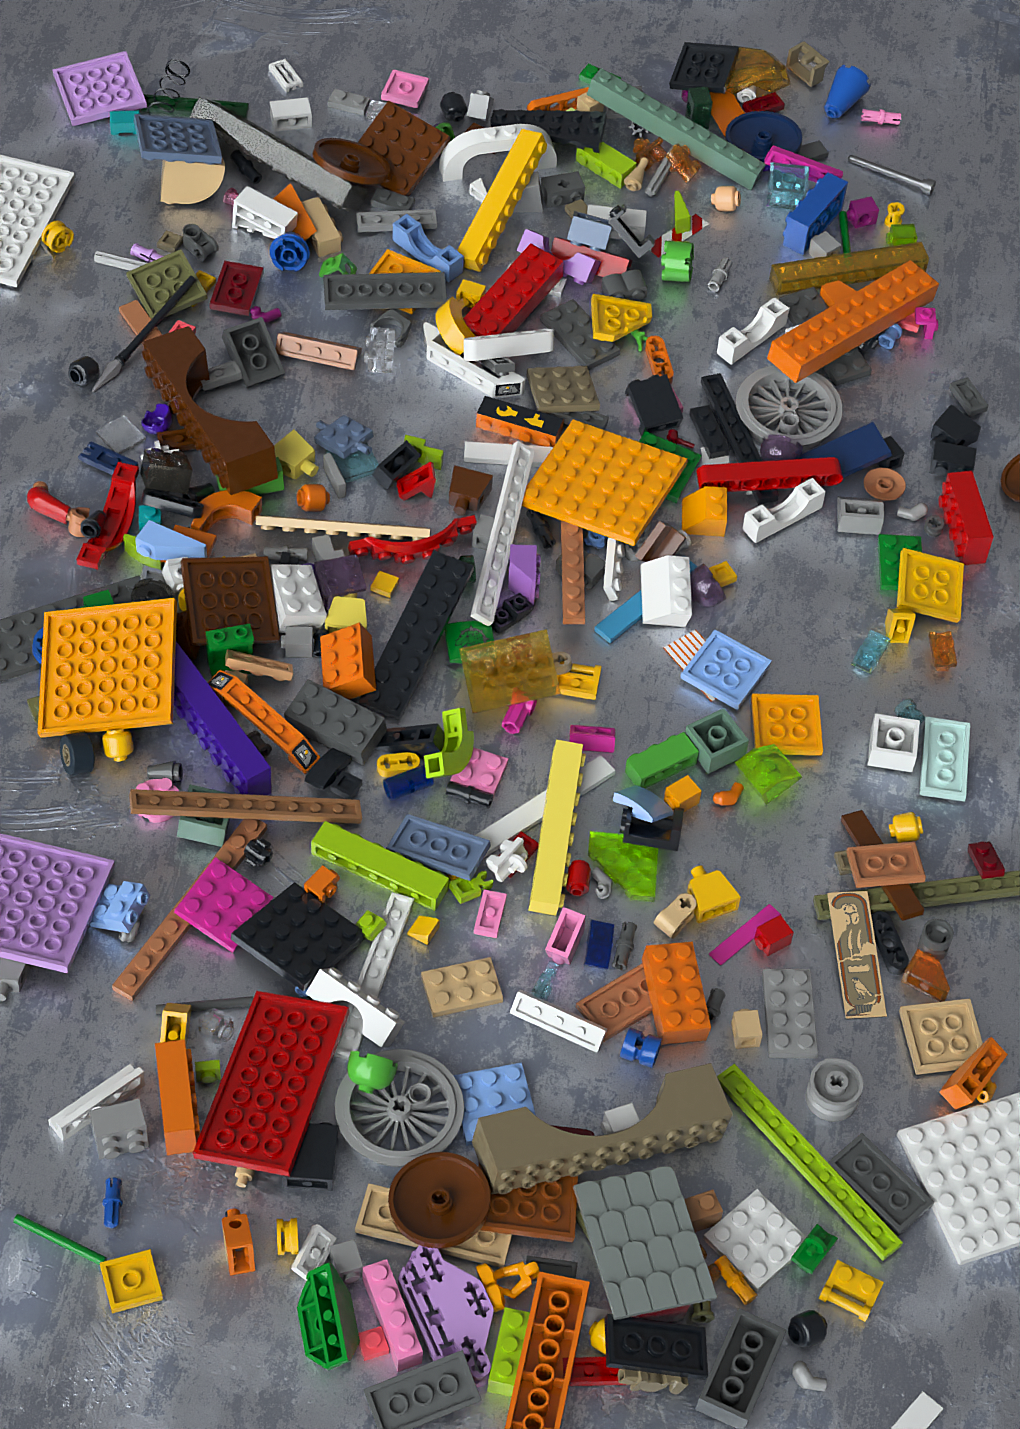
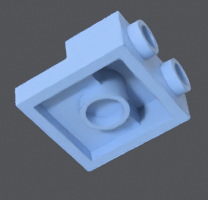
M123 881L121 886L108 884L94 911L89 926L130 933L151 895L144 884Z

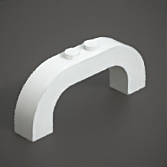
M514 124L475 129L457 136L444 148L440 156L439 169L443 182L462 179L463 167L470 158L479 154L510 151L521 129L542 133L547 143L546 152L541 156L537 170L555 168L557 156L551 138L546 131L531 124Z

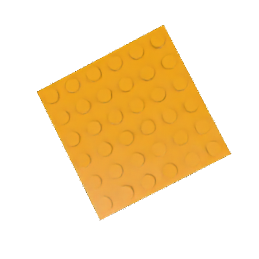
M573 419L526 486L522 507L635 546L686 467L687 458Z
M175 598L44 612L38 735L40 738L80 732L90 733L173 724L177 601Z

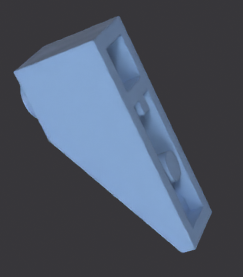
M150 520L135 538L137 552L155 560L182 557L207 558L206 544Z

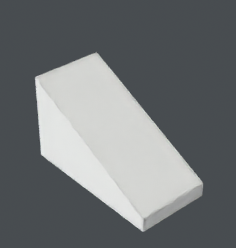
M480 177L470 184V194L482 203L487 195V191Z

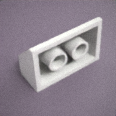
M667 555L642 563L640 569L643 624L685 627L692 616L689 557Z

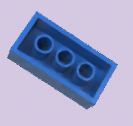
M829 172L823 178H819L815 187L807 192L804 200H800L795 210L788 213L785 220L787 226L783 232V245L804 255L810 247L811 239L815 235L823 233L839 215V212L842 211L848 182Z

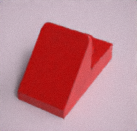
M432 462L397 480L399 497L403 501L419 492H423L426 496L432 498L436 482Z

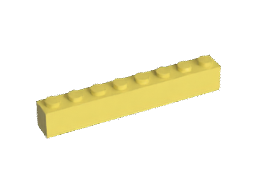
M556 739L528 911L556 916L558 907L563 908L565 894H561L562 887H566L568 874L564 873L565 866L569 867L571 853H567L568 846L572 847L574 833H571L570 829L571 826L575 827L577 813H574L573 809L574 806L578 807L580 793H577L576 789L577 786L581 787L583 773H579V769L584 767L586 754L582 753L583 744Z

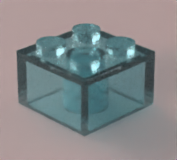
M770 162L766 207L795 210L800 200L803 201L808 192L809 166Z

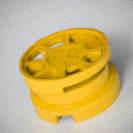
M59 220L48 224L42 233L43 243L56 253L64 252V248L67 245L70 247L74 240L73 231Z
M290 1218L289 1221L276 1219L278 1255H285V1252H291L292 1255L298 1254L297 1218ZM281 1232L284 1235V1242H281Z

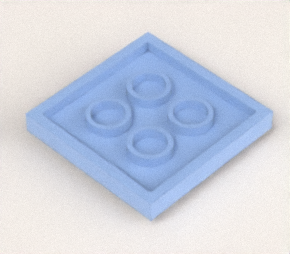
M714 630L683 670L680 678L738 710L768 670L772 660L725 634Z
M522 1062L453 1075L460 1086L464 1100V1115L461 1127L466 1146L473 1145L472 1139L478 1118L522 1107H527L536 1116Z

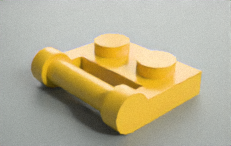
M572 663L570 672L554 676L552 693L596 700L602 666L595 665V667Z
M837 1260L819 1299L824 1302H832L858 1315V1319L866 1322L884 1282ZM832 1288L864 1303V1307L833 1292Z

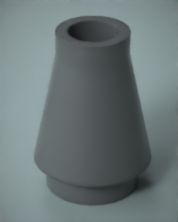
M170 761L149 765L147 769L148 779L168 778L172 783L181 781L183 777L182 764Z

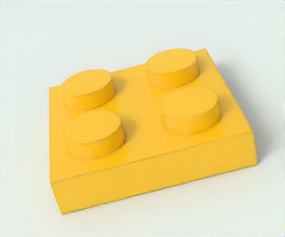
M150 1249L100 1262L112 1314L163 1300Z

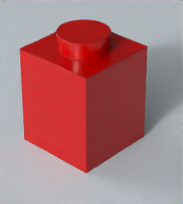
M779 915L757 927L754 938L755 944L767 956H770L790 945L794 932L783 917Z

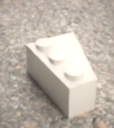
M246 186L234 200L232 228L238 229L240 226L247 228L248 232L259 231L263 232V236L277 238L283 233L294 230L297 226L298 212Z

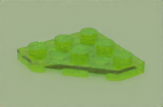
M590 831L588 856L603 868V872L615 884L618 883L625 890V894L631 900L654 902L658 848L623 843L624 834Z

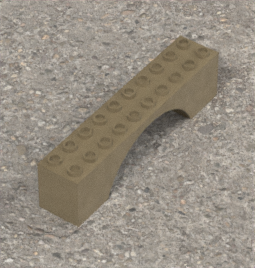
M709 1063L666 1073L653 1110L640 1122L623 1131L599 1136L573 1134L547 1124L535 1116L527 1107H522L478 1118L472 1144L481 1169L488 1181L490 1194H506L519 1187L530 1188L544 1181L551 1183L561 1177L569 1175L576 1177L589 1170L600 1171L607 1166L614 1164L624 1165L630 1160L638 1158L645 1160L658 1153L669 1154L679 1148L686 1147L689 1149L697 1146L699 1143L707 1141L709 1143L717 1142L723 1138L733 1114L713 1066Z

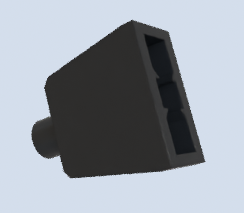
M951 404L934 423L930 445L934 448L935 441L968 446L978 440L981 426Z

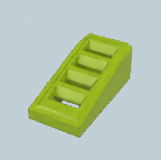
M678 190L675 191L674 195L676 234L688 232L691 229V216Z

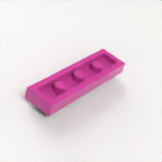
M774 145L764 159V164L815 183L828 172L839 178L843 177V171Z

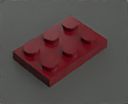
M224 261L209 303L210 309L250 316V310L253 307L264 274V267Z

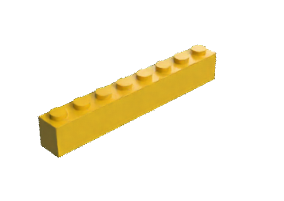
M521 129L457 249L464 256L463 268L481 272L483 266L487 264L492 249L496 247L500 234L504 231L509 217L512 216L517 202L522 197V192L526 185L529 184L534 170L538 167L541 156L546 152L547 143L542 133Z

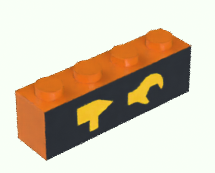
M484 396L476 415V427L539 446L554 447L563 431V418L488 396Z

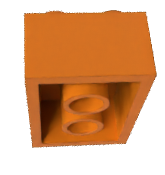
M360 622L320 636L323 687L349 700L376 691L372 635Z

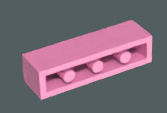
M385 1259L363 1267L362 1280L379 1325L382 1326L397 1372L422 1364L423 1350L388 1260Z

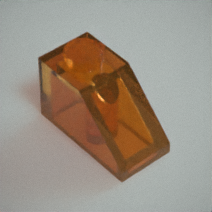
M917 949L905 969L901 982L939 1002L946 1001L950 987L940 961L934 958L932 954Z

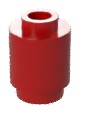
M574 860L568 867L566 890L574 896H582L589 891L591 868L589 863L584 860Z

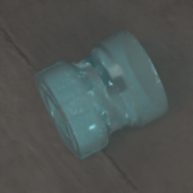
M913 699L902 701L894 710L896 715L901 718L920 720V724L925 720L921 710L916 709L917 705Z

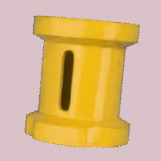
M892 202L887 208L888 215L885 218V224L890 228H899L902 225L901 217L905 212V208L901 203Z

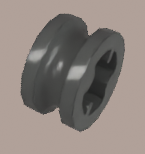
M936 515L929 516L924 525L925 533L932 537L939 536L944 527L943 519Z

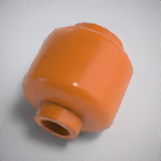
M305 484L297 491V504L305 512H321L325 509L326 504L330 502V494L321 484Z

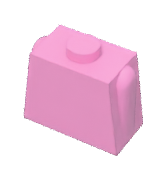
M565 907L561 911L545 949L548 957L552 958L553 962L559 965L564 963L571 964L585 930L586 915Z

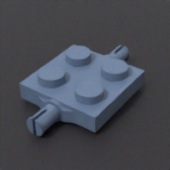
M342 415L331 424H327L322 420L317 422L316 427L322 430L314 436V441L317 445L343 459L357 451H361L366 455L371 454L372 447L366 445V442L373 438L374 435L373 430L345 415Z

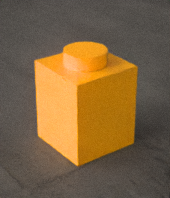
M687 775L666 787L664 801L673 811L675 808H681L685 812L699 804L702 790Z

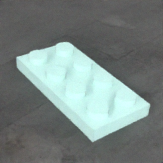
M925 717L919 795L965 802L970 723Z

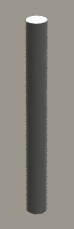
M253 996L177 1004L191 1005V1011L251 1006ZM166 1004L156 1005V1014H163Z

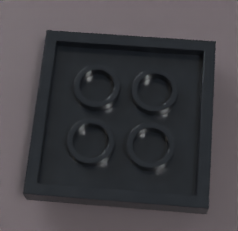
M684 42L669 82L670 89L725 93L740 53L739 46Z

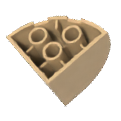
M223 158L221 164L215 163L214 165H208L203 162L187 163L185 161L168 162L163 160L160 202L167 204H193L210 197L222 183L225 172Z

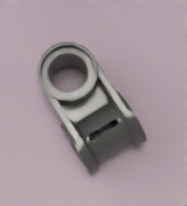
M188 224L183 227V246L198 260L204 261L206 256L212 252L216 253L219 251L216 240L204 232L198 225Z

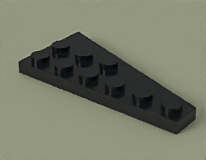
M499 109L493 110L490 124L491 127L514 124L535 125L546 131L554 143L562 145L571 143L577 145L579 149L584 150L585 147L592 148L593 152L599 153L607 113L578 110L527 111Z

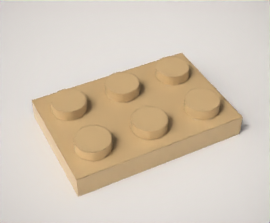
M491 957L421 972V979L433 1018L503 1003V995Z

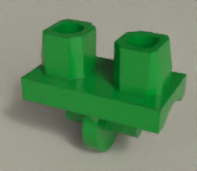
M816 1224L793 1254L791 1261L796 1263L798 1268L812 1275L835 1245L838 1238L827 1233L820 1225Z

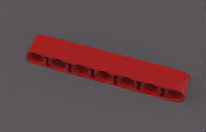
M835 457L711 464L700 466L696 470L699 489L705 486L726 487L727 492L795 488L811 478L820 486L837 485L843 480L840 461Z

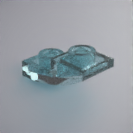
M870 630L851 665L872 674L884 654L890 638Z

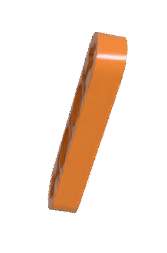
M589 87L533 100L527 105V111H566L571 107L576 110L578 96L588 92ZM575 98L572 103H568L569 100ZM558 103L556 106L550 108L552 104Z

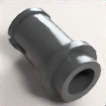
M715 988L710 991L706 1003L709 1020H715L721 1014L720 1007L726 996L725 992L721 989Z

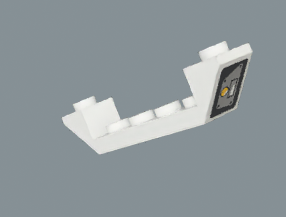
M427 322L423 324V342L427 360L491 397L516 396L524 393L525 378L521 375L509 372V375L501 376L499 379L496 378L493 374L484 371L476 364H472L464 360L460 355L446 349L441 345L442 336L438 328Z

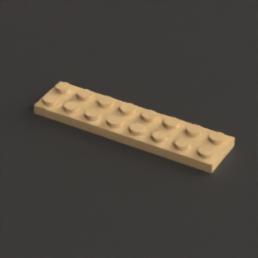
M267 515L256 516V525H261L263 530H274L275 526L282 527V531L295 532L297 528H304V533H318V530H326V534L339 535L340 531H345L347 536L360 537L361 533H369V537L382 538L383 534L391 535L390 539L403 540L404 536H412V541L431 536V528Z

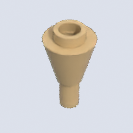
M643 157L638 166L624 179V184L629 190H641L644 170L649 162L647 158Z

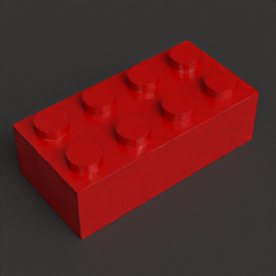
M973 472L947 473L946 480L942 484V495L939 496L938 501L940 508H943L944 522L949 527V538L954 543L955 557H958L959 562L964 563V565L986 563L994 536Z

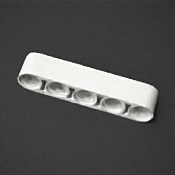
M538 329L464 338V360L478 361L554 351V330Z

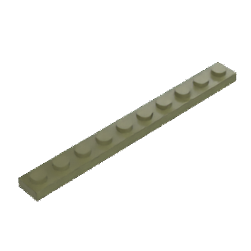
M1020 870L1005 872L1002 877L982 879L980 875L912 883L909 886L923 907L1020 895ZM882 887L855 890L868 891L871 914L877 911H896ZM814 895L813 903L818 920L831 919L828 895Z

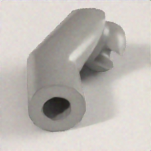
M803 1361L794 1363L792 1374L801 1388L825 1392L826 1378L813 1377Z

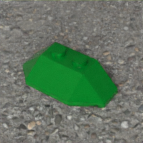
M328 1262L308 1271L307 1281L302 1289L297 1311L305 1356L323 1368L331 1370L351 1361L360 1343L351 1293L333 1264Z

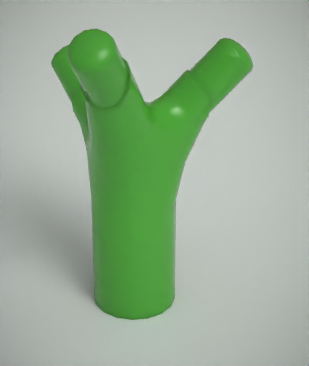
M637 329L630 334L637 341L638 351L642 352V341H646L648 337L645 336L644 331L640 332Z

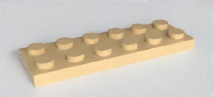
M368 1183L355 1227V1233L418 1248L419 1245L404 1237L392 1221L388 1203L390 1188ZM479 1230L472 1238L459 1245L438 1248L441 1254L501 1268L505 1266L512 1234Z

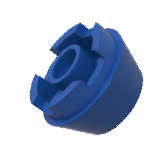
M295 232L283 233L275 238L270 246L272 262L282 271L284 269L294 270V272L300 270L307 263L310 256L307 243L301 235Z

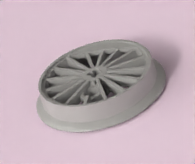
M775 365L767 366L746 377L739 386L736 395V408L749 434L762 445L778 451L799 452L819 445L837 428L843 413V405L838 391L825 377L817 372L795 383ZM768 391H773L775 397H774L772 394H770ZM780 391H785L784 398L781 395ZM789 392H796L794 397L789 396ZM759 393L765 399L754 396V394ZM801 393L808 394L799 401L797 400ZM814 397H818L820 399V401L806 404ZM749 402L758 406H749ZM825 407L827 411H819L815 409ZM815 418L827 419V420H826V422H823V421H820V420L815 419ZM779 423L775 431L770 430V428ZM800 428H802L807 433L803 434Z
M406 1049L385 1050L373 1054L390 1059L393 1063H398L397 1071H405L401 1096H397L394 1079L390 1083L393 1098L390 1097L385 1089L378 1090L385 1100L375 1094L359 1091V1085L351 1081L348 1073L345 1075L339 1085L335 1099L336 1121L343 1137L350 1146L371 1161L390 1167H403L411 1160L424 1154L442 1152L456 1137L464 1115L462 1091L453 1074L433 1057ZM409 1073L422 1076L418 1083L412 1085L405 1094ZM426 1080H429L435 1085V1087L430 1089L429 1086H427L424 1083ZM439 1092L443 1094L444 1101L431 1103L432 1096ZM358 1093L377 1105L353 1102V1098ZM417 1094H422L426 1097L422 1101L414 1099ZM448 1108L449 1114L448 1117L422 1112ZM351 1109L377 1114L355 1117ZM379 1121L365 1131L360 1125ZM421 1121L445 1124L441 1132H438ZM386 1126L375 1143H373L368 1136ZM394 1126L390 1150L379 1147ZM399 1126L406 1151H394ZM405 1126L421 1147L410 1150ZM414 1126L434 1137V1139L426 1143Z

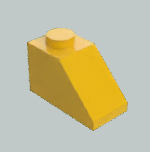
M888 609L885 619L886 643L908 644L916 618L914 612L910 609Z
M166 1004L162 1014L160 1043L185 1040V1046L187 1045L191 1005Z

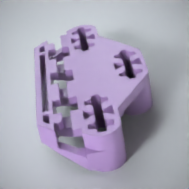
M419 1245L416 1250L412 1251L406 1267L404 1268L403 1266L398 1277V1284L432 1360L436 1361L463 1350L477 1388L485 1386L488 1383L491 1371V1364L485 1348L494 1316L493 1305L479 1279L443 1260L438 1248H428ZM425 1256H427L428 1259H432V1268L435 1271V1275L438 1281L436 1279H433L432 1268L429 1267V1262ZM413 1266L419 1278L423 1280L422 1283L412 1286V1282L415 1281L411 1271ZM471 1292L473 1294L476 1293V1302H474ZM425 1297L429 1298L433 1309L437 1310L438 1314L426 1317L425 1314L429 1313V1309L424 1300ZM477 1305L480 1306L481 1314L486 1317L482 1318L480 1314L478 1315ZM441 1328L443 1329L448 1342L452 1343V1346H449L442 1350L440 1346L444 1345V1342L438 1331V1329ZM464 1346H468L470 1349L473 1348V1358H471L469 1349L467 1347L464 1348ZM474 1360L475 1362L477 1361V1367L479 1371L483 1373L479 1374L478 1371H475Z

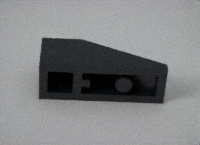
M438 723L388 728L375 750L392 754L415 753L420 759L424 760L425 755L442 751L445 735Z

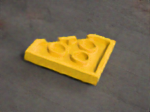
M599 294L592 295L593 339L614 342L651 322L652 307L650 303Z

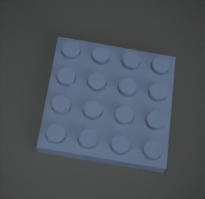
M134 114V125L141 158L150 161L161 159L168 162L185 161L187 163L203 162L208 165L221 164L222 154L213 120Z

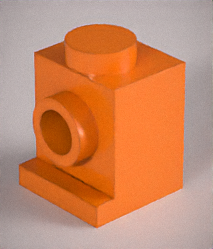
M322 865L304 883V891L314 895L321 903H325L327 897L331 898L336 893L338 888L337 882L340 880V876L334 870H329Z

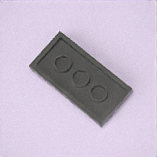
M574 299L540 314V321L548 329L554 330V336L582 366H587L588 370L620 355V348L614 342L593 339L592 318Z
M863 1133L828 1161L829 1165L898 1236L934 1204V1201Z
M463 1350L363 1389L377 1429H413L482 1401Z

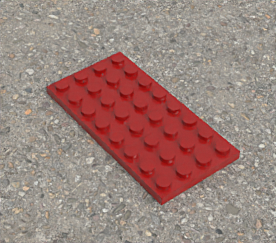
M256 991L193 1150L194 1158L290 1177L348 1019L349 1007Z

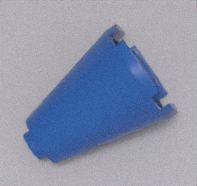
M846 65L838 68L824 107L829 117H841L869 91L871 83L868 84L867 80L869 78L862 70L854 66L846 68Z

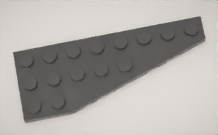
M140 575L0 619V682L41 668V664L33 655L32 644L36 633L44 627V612L80 608L83 606L84 596L109 590L114 604L131 603L132 593L140 583ZM43 639L40 642L41 647L43 646Z

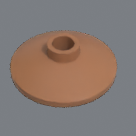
M888 468L873 469L864 478L865 490L879 500L890 501L898 499L903 495L906 488L903 477L898 472Z

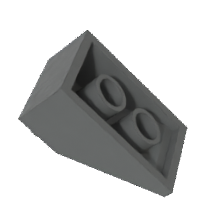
M263 317L223 331L222 339L231 360H235L240 368L242 380L246 387L285 374Z

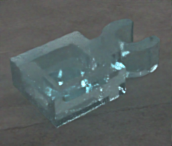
M549 961L544 973L542 972L532 989V995L541 999H548L553 988L550 984L557 974V964Z

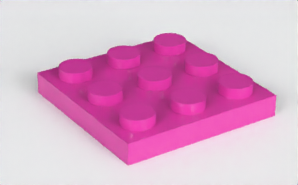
M215 857L176 907L174 913L233 953L238 944L231 940V933L272 901L273 896Z

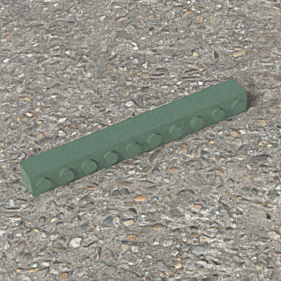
M602 68L592 78L587 95L749 190H752L760 179L766 165L764 162Z

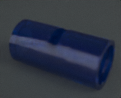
M425 764L383 779L384 791L390 801L434 785L433 779L426 778Z

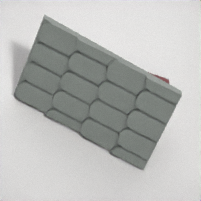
M672 1166L658 1167L621 1176H611L596 1181H586L573 1186L614 1320L635 1317L664 1322L681 1321L684 1319L691 1304L717 1298L707 1264Z

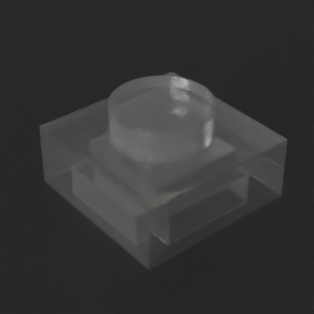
M370 100L367 119L374 120L387 102Z

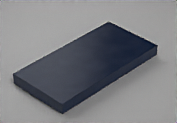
M871 422L797 457L798 459L835 457L840 461L842 475L845 478L891 457L892 454L874 422Z

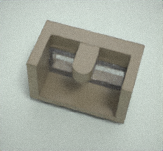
M803 41L789 49L786 67L810 87H813L823 81L825 68L830 61Z

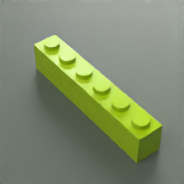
M324 821L311 841V854L394 893L414 898V902L433 911H436L448 892L449 878L443 873L430 870L420 862H413L402 854L389 851L379 843H372L363 839L361 835L350 833L337 824Z

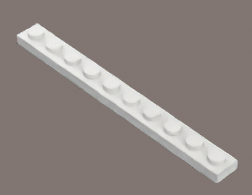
M520 441L515 442L512 447L470 616L487 626L493 624L509 560L510 544L513 543L535 450Z

